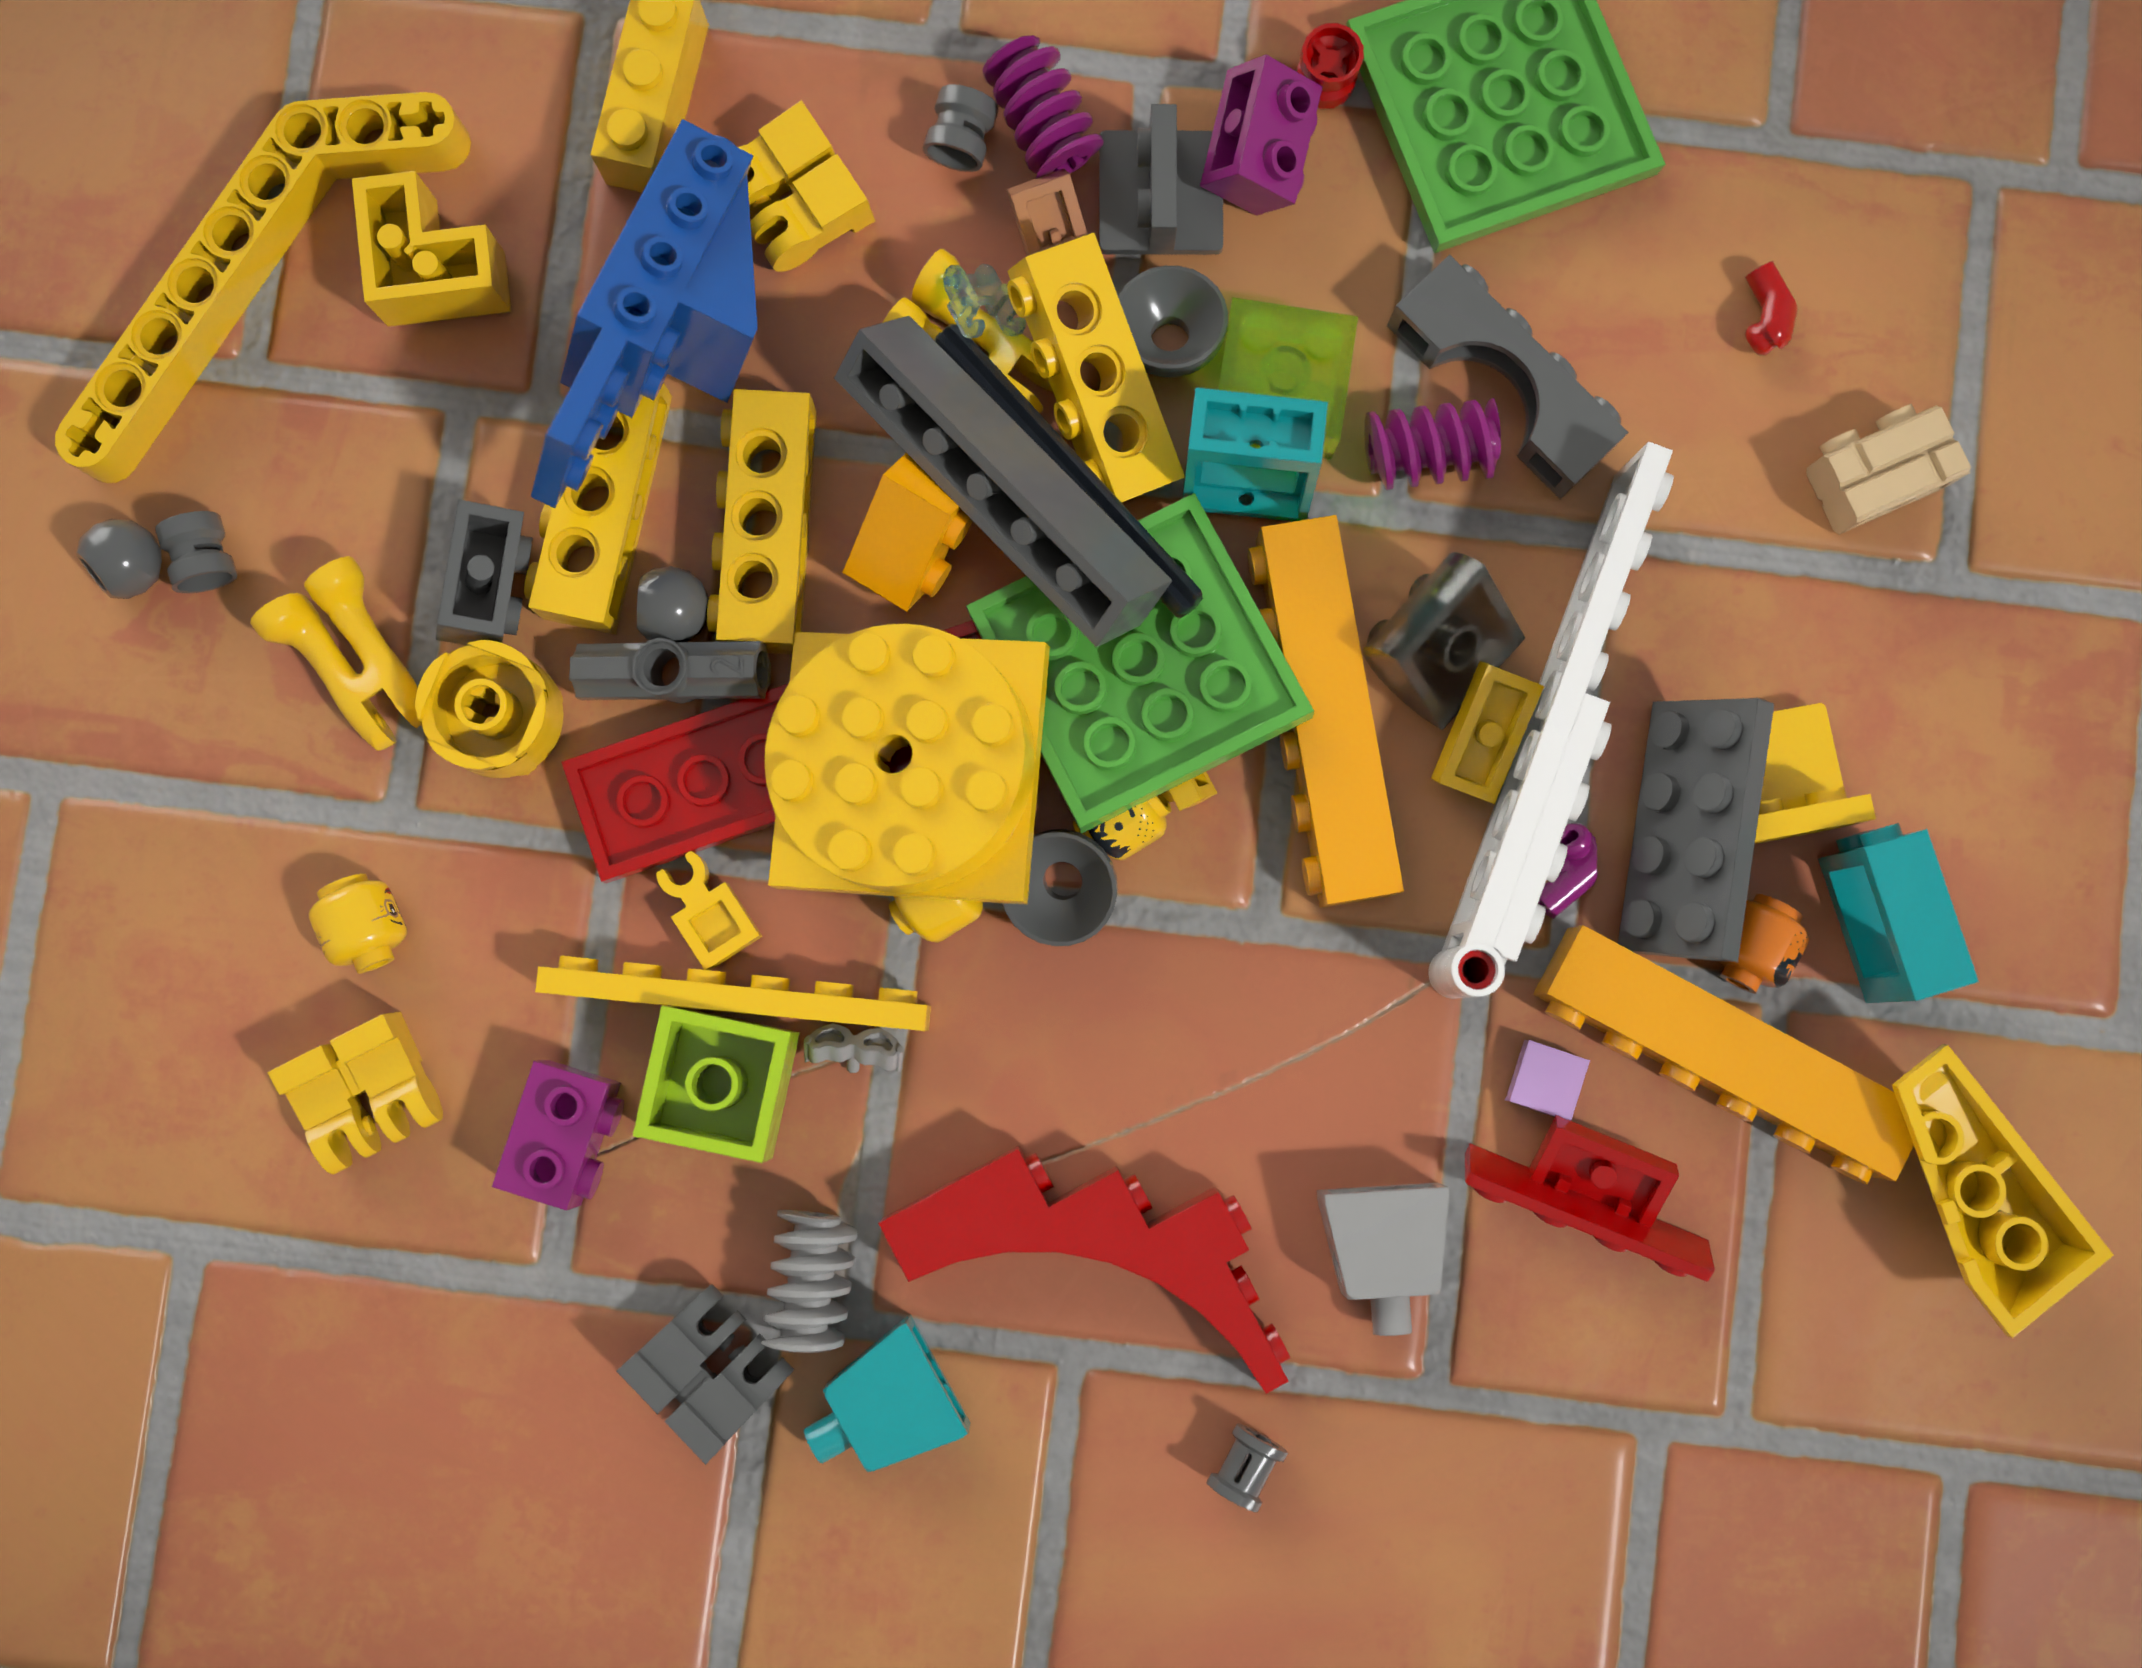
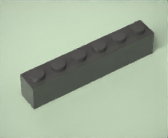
M910 316L859 329L834 379L1095 647L1140 626L1173 580Z

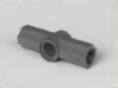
M656 638L646 643L577 644L574 655L570 657L569 679L574 687L575 698L579 700H668L683 704L692 702L695 699H765L766 691L771 685V662L767 653V645L761 641L675 642L669 639ZM677 657L680 665L678 676L672 683L665 686L662 678L663 668L669 660Z

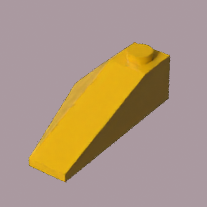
M1942 1044L1892 1084L1963 1280L2004 1334L2013 1338L2107 1262L2114 1254L1949 1045Z

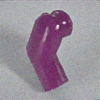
M1571 823L1566 825L1560 840L1561 844L1568 847L1563 867L1554 882L1548 881L1544 885L1538 901V905L1545 907V914L1552 919L1556 918L1590 889L1597 880L1598 858L1596 839L1587 827L1582 824Z

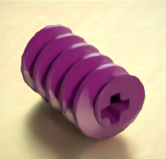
M1030 35L1021 36L997 50L986 61L982 69L986 83L994 88L993 95L996 103L1005 109L1003 113L1005 122L1008 127L1015 130V142L1018 148L1026 152V164L1029 170L1037 173L1036 178L1064 168L1069 173H1072L1082 167L1091 156L1100 150L1103 146V139L1098 134L1081 137L1093 123L1090 113L1080 112L1071 115L1082 103V96L1076 90L1060 93L1070 83L1071 74L1065 68L1051 70L1061 59L1058 48L1050 46L1038 49L1040 38Z
M1489 399L1484 412L1476 400L1466 401L1460 410L1459 416L1451 403L1440 404L1434 420L1426 406H1418L1414 408L1409 423L1400 408L1389 410L1384 427L1375 411L1367 412L1364 424V440L1370 474L1378 473L1385 489L1392 490L1397 471H1404L1410 487H1418L1422 468H1429L1435 484H1443L1447 465H1454L1460 481L1463 482L1469 479L1472 463L1479 462L1485 479L1493 478L1496 463L1501 452L1500 418L1495 399Z

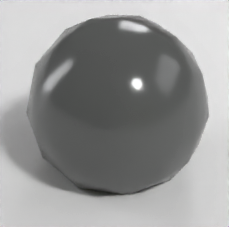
M109 519L93 525L80 537L77 557L97 585L110 598L129 599L145 593L159 579L162 566L160 545L147 529L134 521Z
M673 566L653 568L641 576L637 597L638 631L648 641L664 638L675 642H689L701 633L707 620L709 597L703 584L690 571Z

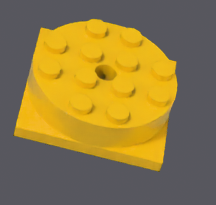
M913 624L874 626L852 634L795 632L789 685L773 713L765 746L766 783L775 811L768 886L775 889L1028 905L1050 653L1049 645L1046 642L961 639L939 629ZM910 744L913 753L910 764L901 772L891 774L890 767L884 762H890L891 757L897 750Z

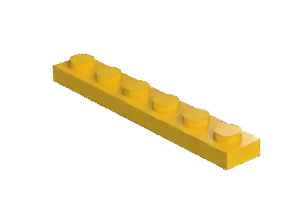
M560 956L558 968L538 966L535 989L537 993L929 1031L931 1006L917 1004L918 991L879 987L878 1000L853 998L854 985L815 981L814 994L789 991L790 978L761 975L751 976L750 987L725 985L726 972L690 968L687 970L686 981L661 979L663 966L624 962L622 975L598 972V959Z

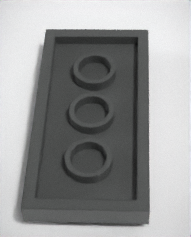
M1760 698L1653 702L1618 938L1619 945L1636 954L1738 962L1774 710L1773 703Z

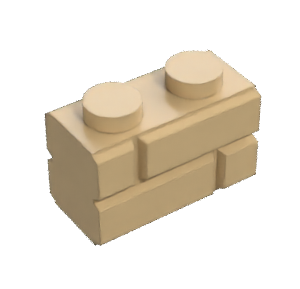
M1910 404L1877 420L1876 424L1879 431L1860 439L1856 429H1853L1820 446L1823 456L1806 468V475L1818 499L1822 500V508L1835 533L1840 535L1946 488L1971 473V465L1959 441L1954 440V431L1942 407L1936 405L1916 414L1913 405Z

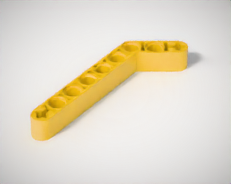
M416 92L294 101L278 111L59 424L55 433V447L59 456L66 463L101 482L117 483L126 479L141 462L336 179L369 177L416 171V173L442 172L456 169L465 162L471 148L470 136L447 100L436 93ZM383 129L381 136L376 141L363 144L364 139L369 133L374 130ZM320 134L318 141L313 146L301 148L309 136ZM285 183L283 191L277 197L266 200L269 191L274 186ZM244 234H249L247 243L242 248L232 251L234 241ZM214 284L211 295L206 300L196 303L199 292L205 286ZM178 335L175 347L161 355V348L164 342L169 337ZM141 386L139 398L133 404L126 407L128 394L134 388ZM114 417L120 421L116 427L110 424ZM99 443H102L99 450L96 453H94L93 451L95 447Z

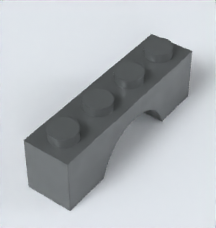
M1450 254L1395 306L1387 327L1429 369L1448 362L1473 361L1497 370L1513 384L1521 397L1526 416L1524 439L1517 457L1560 500L1629 433L1621 425V417L1617 410L1602 397H1593L1576 380L1577 375L1571 364L1558 353H1548L1532 337L1533 332L1526 319L1511 308L1504 309L1488 293V285L1480 273L1467 264L1461 266Z

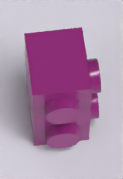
M1267 54L1227 69L1200 187L1256 216L1294 205L1304 182L1303 168L1310 138L1317 125V108L1322 86Z
M551 1060L533 1061L492 1187L566 1211L581 1206L583 1198L592 1199L598 1188L604 1168V1162L596 1160L604 1135L613 1136L624 1108V1100L616 1098L621 1082Z

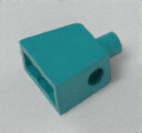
M909 1315L828 1381L823 1389V1393L833 1412L804 1428V1435L811 1451L821 1464L853 1447L865 1470L872 1472L968 1435L971 1422L914 1319Z

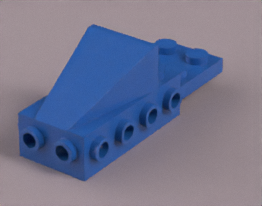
M684 119L678 125L576 316L560 381L561 384L569 387L570 390L546 433L531 493L532 498L556 508L566 487L578 491L591 466L594 457L591 452L598 437L603 440L606 438L618 411L632 418L643 396L654 401L667 374L728 403L758 329L747 178L754 155L736 147L730 140L713 135Z

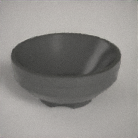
M1169 265L1151 268L1135 276L1118 295L1146 373L1159 377L1189 375L1205 367L1221 349L1228 325L1226 302L1219 288L1207 276L1198 271L1183 266ZM1174 324L1181 327L1187 333L1189 339L1182 348L1175 351H1165L1154 344L1151 338L1152 334L1163 325Z
M1067 829L1047 830L1033 836L1028 905L1003 903V906L1014 926L1025 936L1039 943L1051 946H1071L1084 942L1096 935L1108 922L1115 908L1118 895L1117 875L1113 863L1105 850L1092 838L1080 832ZM1057 862H1067L1074 865L1082 877L1081 889L1069 896L1054 893L1046 883L1045 874L1047 868Z

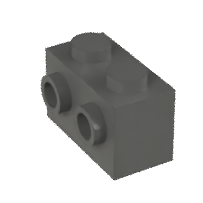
M458 499L437 620L436 640L468 645L467 643L478 640L502 643L504 634L517 636L523 598L510 596L514 573L527 574L533 537L521 535L524 512Z

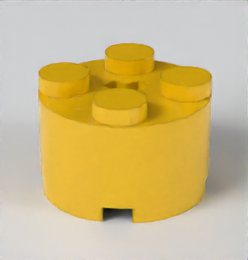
M490 640L467 643L468 645L450 653L445 652L436 658L423 674L415 700L417 718L421 721L424 734L434 752L448 762L477 775L489 778L523 776L534 771L555 747L563 726L562 692L549 674L513 647ZM486 704L491 706L498 704L500 706L499 712L495 717L487 718L482 715Z

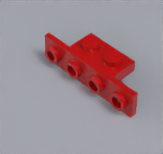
M1557 1115L1530 1167L1471 1143L1465 1152L1466 1184L1473 1187L1479 1195L1492 1202L1505 1203L1508 1201L1533 1211L1540 1220L1551 1226L1559 1228L1570 1226L1594 1236L1600 1244L1608 1249L1617 1252L1629 1250L1654 1260L1660 1268L1675 1276L1686 1277L1691 1275L1708 1282L1715 1271L1708 1239L1656 1219L1679 1178L1678 1167L1674 1162Z

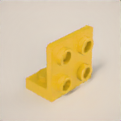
M1823 703L1774 711L1755 844L1838 829L1875 820L1876 816L1871 794L1847 798L1826 706Z

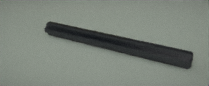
M951 324L939 333L934 341L1173 580L1160 597L1164 605L1178 618H1182L1192 612L1203 599L1202 591L959 325Z

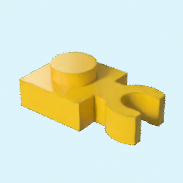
M689 851L685 854V857L693 868V876L687 884L677 885L670 873L664 869L658 871L656 876L663 891L673 897L682 899L686 907L671 916V919L704 970H712L763 936L729 883L723 882L713 890H710L707 885L709 869L705 860L698 854Z

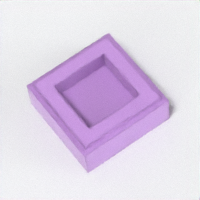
M1524 1040L1505 1100L1553 1117L1557 1115L1571 1121L1590 1060L1531 1040Z

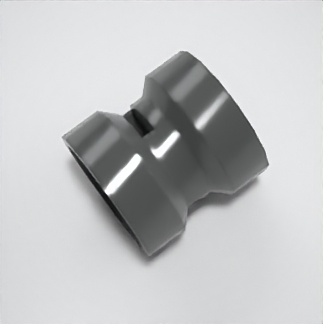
M953 84L942 86L934 107L938 119L936 125L931 126L927 131L923 151L931 160L947 168L962 172L979 171L982 168L987 151L986 144L983 141L986 132L994 127L999 111L998 104L985 93L971 87Z
M211 511L182 513L161 521L155 527L160 548L169 553L172 562L167 568L173 591L177 593L210 591L232 583L237 578L233 558L225 553L221 542L225 538V530L221 516L218 513Z

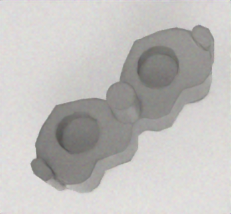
M832 1023L816 1029L811 1035L805 1037L804 1062L820 1063L825 1060L843 1062L847 1060V1071L850 1073L858 1072L860 1063L863 1065H878L886 1071H894L896 1069V1071L901 1072L903 1069V1046L899 1045L898 1040L892 1034L882 1028L868 1029L858 1035H853L844 1026Z

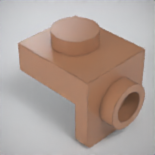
M1065 168L1006 189L1027 256L1088 235L1070 173Z

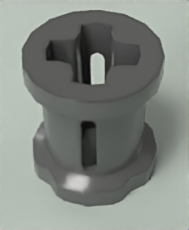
M1237 1423L1232 1432L1236 1440L1219 1473L1210 1474L1206 1484L1236 1505L1258 1513L1262 1505L1259 1494L1275 1463L1284 1462L1288 1451L1265 1435Z

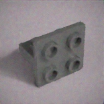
M1151 104L1149 128H1138V130H1104L1100 133L1103 139V146L1099 150V247L1102 254L1218 255L1222 252L1223 198L1200 187L1213 131H1177V104Z

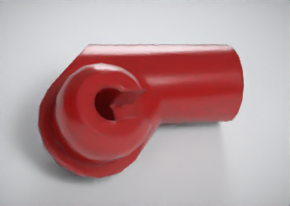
M1773 261L1758 267L1745 277L1762 308V320L1750 325L1746 329L1745 336L1753 351L1761 356L1769 354L1776 347L1782 349L1791 341L1797 316V303Z

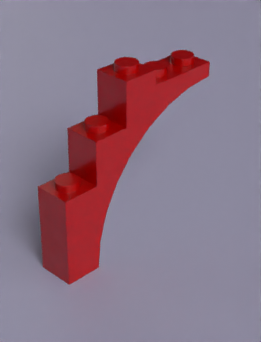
M1017 1146L883 1217L878 1223L908 1282L956 1262L1006 1252L1064 1253L1111 1263L1158 1283L1200 1312L1238 1351L1265 1394L1289 1382L1280 1365L1291 1359L1273 1323L1261 1329L1249 1307L1260 1300L1242 1265L1233 1270H1230L1227 1262L1249 1251L1242 1235L1252 1230V1227L1236 1197L1232 1195L1223 1200L1219 1191L1214 1187L1146 1223L1142 1214L1153 1209L1135 1174L1123 1179L1116 1166L1048 1202L1044 1192L1054 1186L1037 1153L1025 1158L1020 1146Z

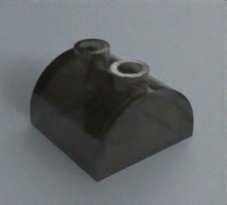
M1452 552L1446 556L1431 574H1424L1413 583L1409 592V598L1390 619L1381 620L1371 629L1367 644L1363 648V655L1375 674L1400 700L1425 720L1443 730L1458 714L1479 661L1499 668L1524 641L1525 636L1485 565L1465 554Z

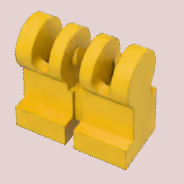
M802 100L759 129L760 136L738 147L754 155L747 174L750 218L754 217L750 222L751 236L759 244L771 242L765 251V257L776 272H785L798 267L810 259L818 249L852 229L856 233L875 222L868 199L838 154H835L832 145ZM790 190L793 193L787 198L779 200L787 191Z
M401 1012L381 1014L330 1040L331 1044L320 1045L267 1072L278 1094H285L305 1130L307 1143L314 1157L322 1168L332 1175L352 1165V1154L345 1134L354 1149L364 1158H368L381 1151V1139L375 1122L378 1123L386 1137L394 1143H398L410 1136V1125L402 1106L403 1102L414 1120L423 1128H427L443 1119L440 1099L420 1063L423 1060ZM364 1092L369 1097L374 1120L364 1109L358 1097Z

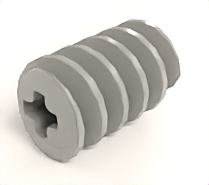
M778 1210V1217L795 1226L794 1231L774 1236V1243L791 1250V1257L771 1262L770 1269L787 1276L788 1281L787 1284L771 1287L767 1290L768 1296L785 1304L784 1310L764 1315V1322L781 1329V1336L761 1341V1344L773 1349L801 1353H818L839 1348L845 1342V1335L829 1324L846 1320L849 1309L831 1298L850 1293L852 1283L847 1278L835 1273V1271L853 1267L855 1256L838 1247V1245L855 1241L858 1237V1230L841 1221L840 1216L800 1210Z

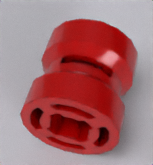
M1325 23L1314 28L1306 36L1296 72L1322 86L1318 108L1333 109L1344 104L1352 95L1364 59L1363 44L1359 36L1350 27L1339 23ZM1322 74L1333 75L1334 77L1328 78L1323 76Z

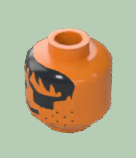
M1756 894L1753 900H1747L1738 962L1717 961L1724 966L1720 975L1721 978L1744 991L1756 994L1760 985L1771 988L1784 986L1790 980L1809 943V935L1800 924L1803 919L1802 914L1788 904L1767 895Z

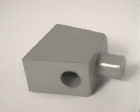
M1436 1182L1317 1190V1200L1340 1292L1350 1300L1370 1299L1374 1335L1397 1336L1412 1333L1410 1296L1440 1293L1450 1198L1448 1186Z

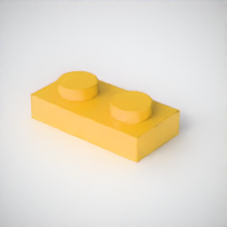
M1479 661L1431 779L1442 785L1495 804L1544 686Z

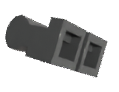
M713 1284L699 1294L671 1322L617 1370L618 1374L657 1414L674 1398L681 1403L664 1422L705 1465L794 1370L782 1357L761 1377H753L749 1373V1363L765 1347L761 1344V1341L766 1339L761 1334L747 1347L742 1345L736 1348L728 1356L732 1362L719 1375L715 1372L713 1373L707 1367L704 1361L718 1347L723 1352L732 1343L735 1337L733 1333L746 1320L737 1310L716 1331H710L705 1328L703 1323L705 1315L724 1297Z

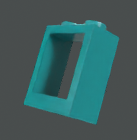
M1195 387L1183 498L1195 493L1205 512L1293 522L1306 520L1322 465L1328 402ZM1258 444L1261 448H1253L1250 445ZM1243 494H1247L1252 497L1253 502L1249 505H1243L1239 502L1238 498Z
M1896 823L1836 840L1839 852L1818 858L1866 1003L1918 1001L1979 982L1927 829L1903 834L1900 824Z

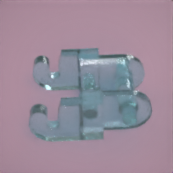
M951 265L946 269L943 283L945 291L950 298L947 307L964 337L979 338L985 329L984 320L975 319L972 321L977 315L980 306H985L989 315L996 318L1005 335L1019 336L1023 333L1026 327V320L1021 317L1013 319L1016 312L1009 299L1008 283L1002 284L991 265H980L974 274H966L959 265Z

